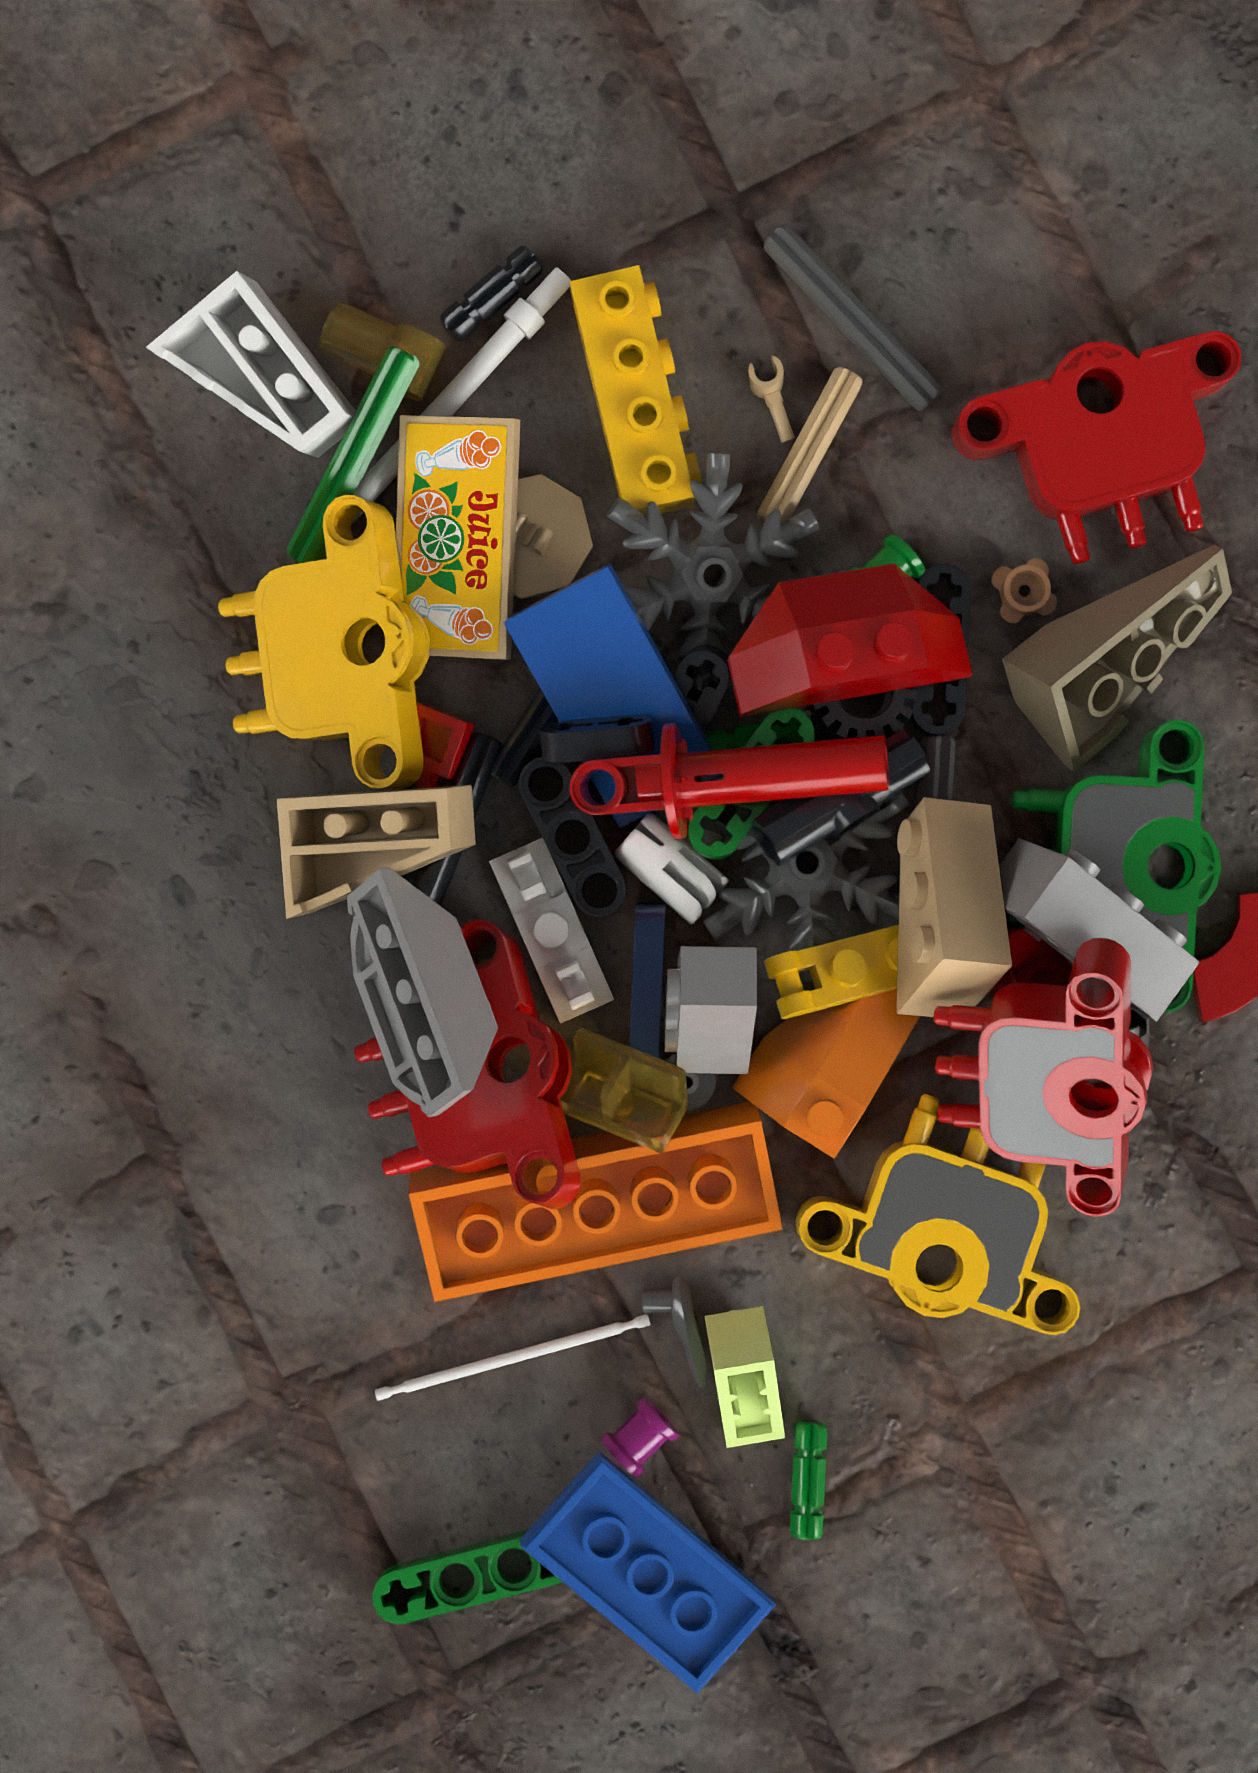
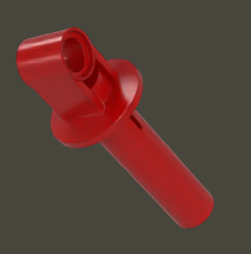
M668 723L664 724L662 729L660 754L587 761L580 765L573 773L570 780V794L573 802L580 810L592 815L665 810L673 838L682 839L686 837L688 823L694 817L693 807L889 791V766L885 735L688 752V743L684 738L682 740L677 724ZM599 770H605L611 774L616 784L613 798L604 805L595 802L588 790L591 777ZM707 775H724L722 780L702 781L701 779Z

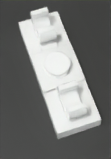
M538 839L489 861L559 1022L563 1023L613 1001L614 997L544 839Z

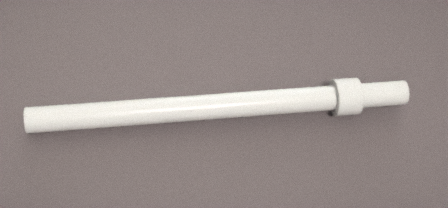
M555 267L526 300L519 298L504 314L507 321L420 416L451 417L524 337L530 340L544 325L545 320L543 316L570 287L571 280L559 268ZM399 439L362 478L354 495L374 502L397 477ZM364 511L358 513L354 517L351 526L364 513Z

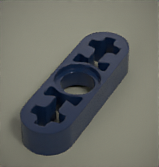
M636 902L628 1074L658 1076L665 904Z

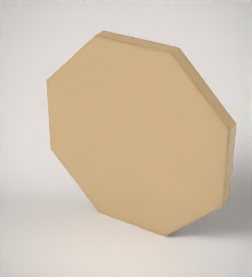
M542 474L518 479L514 595L523 599L560 590L570 585L593 549L582 499Z

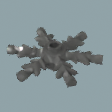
M707 452L706 485L697 480H693L690 483L692 493L703 510L690 511L691 516L703 527L700 535L693 541L679 539L678 522L676 519L673 520L667 529L660 509L653 501L648 503L645 516L630 503L618 497L606 514L607 518L633 533V535L622 542L625 548L654 549L647 561L668 557L673 563L674 573L666 583L651 576H646L651 589L635 586H625L624 589L647 630L653 625L660 610H662L666 620H669L675 601L685 600L692 604L695 616L682 625L680 630L693 632L680 647L677 653L678 660H682L689 650L700 645L718 647L727 655L724 645L716 632H729L727 627L716 617L720 607L726 603L738 604L740 620L744 625L750 615L754 620L770 596L764 594L771 583H764L754 587L748 585L744 575L746 568L752 562L772 568L768 556L796 558L799 555V551L790 543L819 530V524L811 509L795 515L782 524L781 512L775 509L766 519L758 535L751 523L748 527L744 543L733 544L729 542L725 537L723 528L734 521L739 514L726 512L738 498L743 488L741 483H735L727 487L731 459L730 453ZM711 564H719L721 566L719 577L712 584H706L703 579L704 570ZM704 660L700 667L691 665L690 670L696 673V679L691 689L703 691L705 685L712 681V662L709 660Z
M902 793L881 804L879 806L880 809L872 817L856 828L836 838L832 834L805 850L813 853L818 860L817 869L812 874H803L797 869V856L778 867L771 858L766 856L757 842L752 828L736 850L746 849L742 861H747L762 854L769 862L770 871L764 880L744 876L743 878L750 888H728L719 891L718 896L729 904L703 920L704 925L715 940L725 935L741 921L745 935H750L759 921L763 907L772 918L775 898L781 895H789L796 900L799 909L787 920L786 924H799L788 944L787 952L799 951L834 942L837 939L823 922L834 921L835 918L820 907L822 897L829 891L842 892L848 911L852 907L854 900H856L863 914L872 924L878 923L879 910L899 920V894L888 890L897 882V877L894 875H880L865 878L870 866H864L849 872L842 864V854L847 847L863 851L868 850L862 838L878 839L892 836L893 830L882 823L909 806L906 798ZM733 805V816L736 813L741 821L745 822L749 818L748 812L740 810ZM722 813L715 822H711L706 818L701 821L699 826L723 836L719 841L725 845L731 839L726 832V827L732 817ZM803 971L804 982L813 981L810 971Z

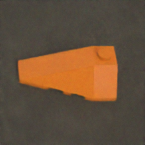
M897 989L849 1003L787 1018L762 1038L750 1057L748 1074H739L732 1088L781 1126L835 1159L871 1102L920 1016L897 1014Z

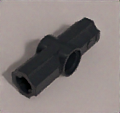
M902 729L886 739L889 791L784 799L754 818L751 826L755 832L757 842L766 856L771 858L779 867L833 834L836 838L851 831L872 817L880 809L879 806L920 783L922 779L929 775L931 770L926 760V754L915 737L909 736Z

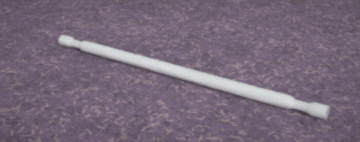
M648 1314L624 1323L616 1322L410 1379L393 1387L385 1386L375 1389L377 1401L383 1400L400 1392L408 1393L621 1334L628 1329L650 1326V1319Z

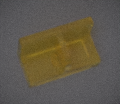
M578 1028L573 1037L576 1062L572 1067V1075L567 1090L560 1098L564 1114L662 1154L689 1107L685 1070L584 1028Z

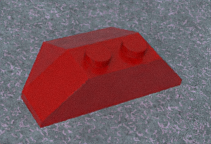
M896 564L779 582L727 659L740 717L970 678L972 676L960 618Z

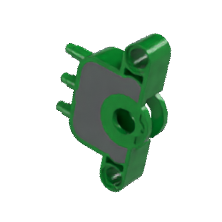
M1172 720L1147 731L1141 740L1139 748L1138 777L1098 775L1078 780L1067 786L1064 790L1030 788L1028 790H1014L1011 793V806L1014 809L1054 813L1052 849H1046L1062 855H1066L1070 849H1073L1088 858L1101 870L1096 876L1099 882L1109 890L1113 884H1116L1138 898L1144 904L1139 914L1152 924L1156 919H1160L1180 932L1187 939L1182 948L1194 957L1196 911L1199 906L1206 903L1217 888L1221 873L1219 849L1210 834L1201 827L1205 746L1203 736L1197 727L1187 721ZM1164 733L1176 735L1183 743V758L1177 765L1168 763L1159 752V742ZM1160 845L1170 846L1178 853L1182 860L1183 870L1181 878L1176 885L1169 889L1161 888L1153 881L1149 874L1148 862L1150 855ZM1005 911L1008 927H1025ZM1193 973L1163 1013L1176 1011L1186 1004L1193 988Z

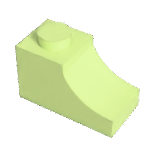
M764 1307L731 1310L704 1316L726 1447L730 1448L785 1438L775 1363Z

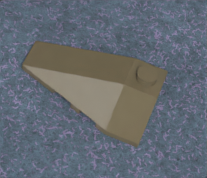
M1214 544L1044 625L1002 659L1014 702L1067 768L1075 772L1118 737L1129 723L1128 719L1123 715L1142 690L1150 694L1154 692L1163 680L1162 676L1158 673L1162 665L1177 647L1188 648L1232 594L1223 548Z

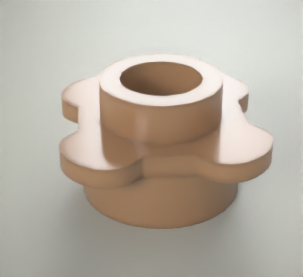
M1034 558L1029 560L1026 565H1021L1014 569L1002 566L993 573L991 582L993 587L999 590L1002 601L999 614L1007 623L1016 624L1023 616L1034 613L1047 616L1055 610L1057 598L1051 593V583L1047 576L1049 574V567L1043 560ZM1021 586L1029 588L1030 593L1028 596L1024 597L1019 594Z

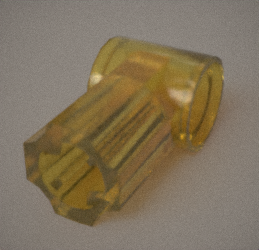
M340 301L330 312L322 329V336L318 345L321 352L372 375L375 374L387 348L390 346L400 347L419 359V367L404 397L415 401H422L446 349L444 343L420 329L402 323L395 327Z

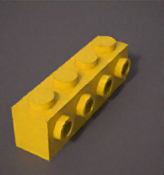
M639 265L570 281L572 303L619 497L630 503L645 516L648 503L652 501L659 507L661 514L692 507L694 495L690 483L693 480L702 483V478L695 452L685 455L679 432L689 430L688 419L682 396L671 397L666 375L675 373V366L668 338L657 340L652 318L662 316L654 281L643 283Z

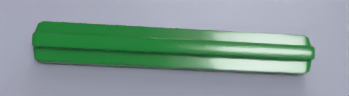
M397 346L387 348L287 547V554L295 561L305 563L322 559L326 551L323 515L327 506L335 498L343 495H354L419 367V359Z

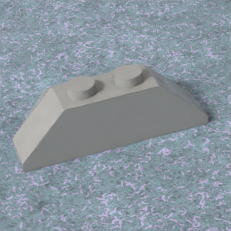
M379 868L347 896L348 913L353 916L350 934L353 976L392 1083L411 1101L420 1105L421 1111L428 1117L438 1116L474 1089L497 1032L498 1025L457 918L391 868Z

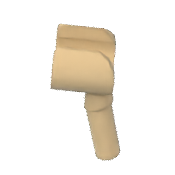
M771 356V365L776 377L767 382L759 380L751 363L748 369L749 387L754 395L765 399L780 441L784 443L794 439L795 436L780 392L784 383L783 364L777 357Z

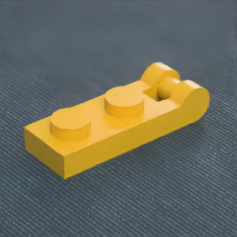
M899 925L799 951L784 952L765 959L764 965L768 978L776 980L781 996L780 999L776 1000L781 1019L800 1016L897 989ZM810 971L815 990L804 991L799 972Z

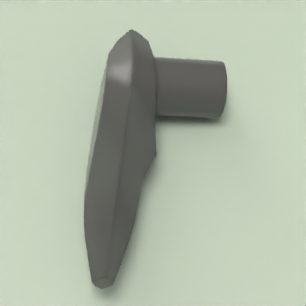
M678 1276L672 1281V1289H643V1312L672 1313L674 1329L683 1344L690 1370L698 1387H706L705 1356L697 1311L690 1287L684 1279Z

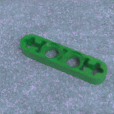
M524 1530L394 1564L386 1568L379 1575L372 1593V1601L377 1614L382 1619L393 1624H406L563 1582L550 1571L542 1572V1564L529 1553L527 1554L532 1561V1568L525 1577L510 1579L501 1573L498 1567L499 1556L511 1548L524 1550L521 1548L519 1541L528 1531ZM454 1563L466 1565L474 1575L473 1587L463 1594L448 1592L441 1583V1572L446 1566ZM427 1570L431 1572L430 1589L436 1601H427V1590L410 1595L408 1606L403 1608L399 1607L396 1599H386L385 1595L390 1592L393 1580H400L403 1588L409 1589L423 1584L424 1576L421 1572Z

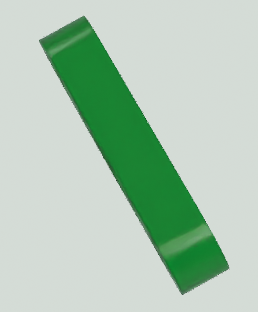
M797 708L773 711L767 715L744 747L774 745L777 735L771 728L776 723L782 727H786L791 721L797 723L800 726L797 737L802 742L814 741V727L810 718ZM773 800L733 804L740 810L750 812L751 815L745 822H742L735 813L726 827V832L731 837L730 841L726 845L721 841H715L710 847L702 842L705 831L699 825L705 818L711 822L718 820L726 809V805L699 806L688 826L689 840L692 847L701 856L709 859H722L731 855L752 829L751 823L753 819L762 812L764 813Z

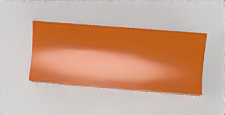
M750 1101L571 1138L580 1171L581 1186L578 1195L572 1203L563 1208L550 1209L526 1201L519 1196L512 1184L507 1163L478 1173L462 1174L441 1166L410 1172L409 1198L434 1302L783 1230L762 1121L758 1108ZM554 1164L544 1166L537 1175L536 1185L540 1194L551 1191L556 1184L557 1170Z

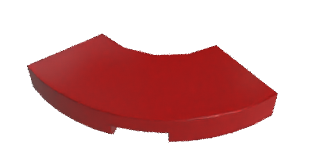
M1258 892L1236 896L1235 920L1227 939L1211 955L1199 959L1200 963L1193 971V992L1199 1022H1206L1229 1015L1248 1005L1258 997Z

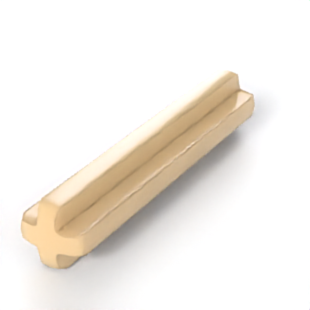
M843 367L834 369L758 510L757 519L763 524L775 509L781 512V524L791 518L862 386V378L854 372Z

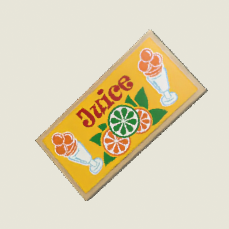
M400 415L396 541L404 602L412 605L425 621L430 636L429 656L511 659L512 637L503 622L506 618L513 615L520 420Z

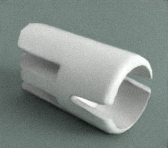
M653 813L647 814L614 852V857L689 924L695 923L700 917L702 909L707 908L715 899L716 893L723 890L729 883L727 877L697 853L685 840L674 839L669 826Z

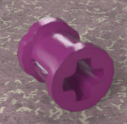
M644 1396L637 1402L638 1410L614 1434L606 1432L601 1437L603 1445L629 1473L636 1477H639L644 1472L643 1463L667 1439L674 1442L680 1436L679 1431L667 1416Z

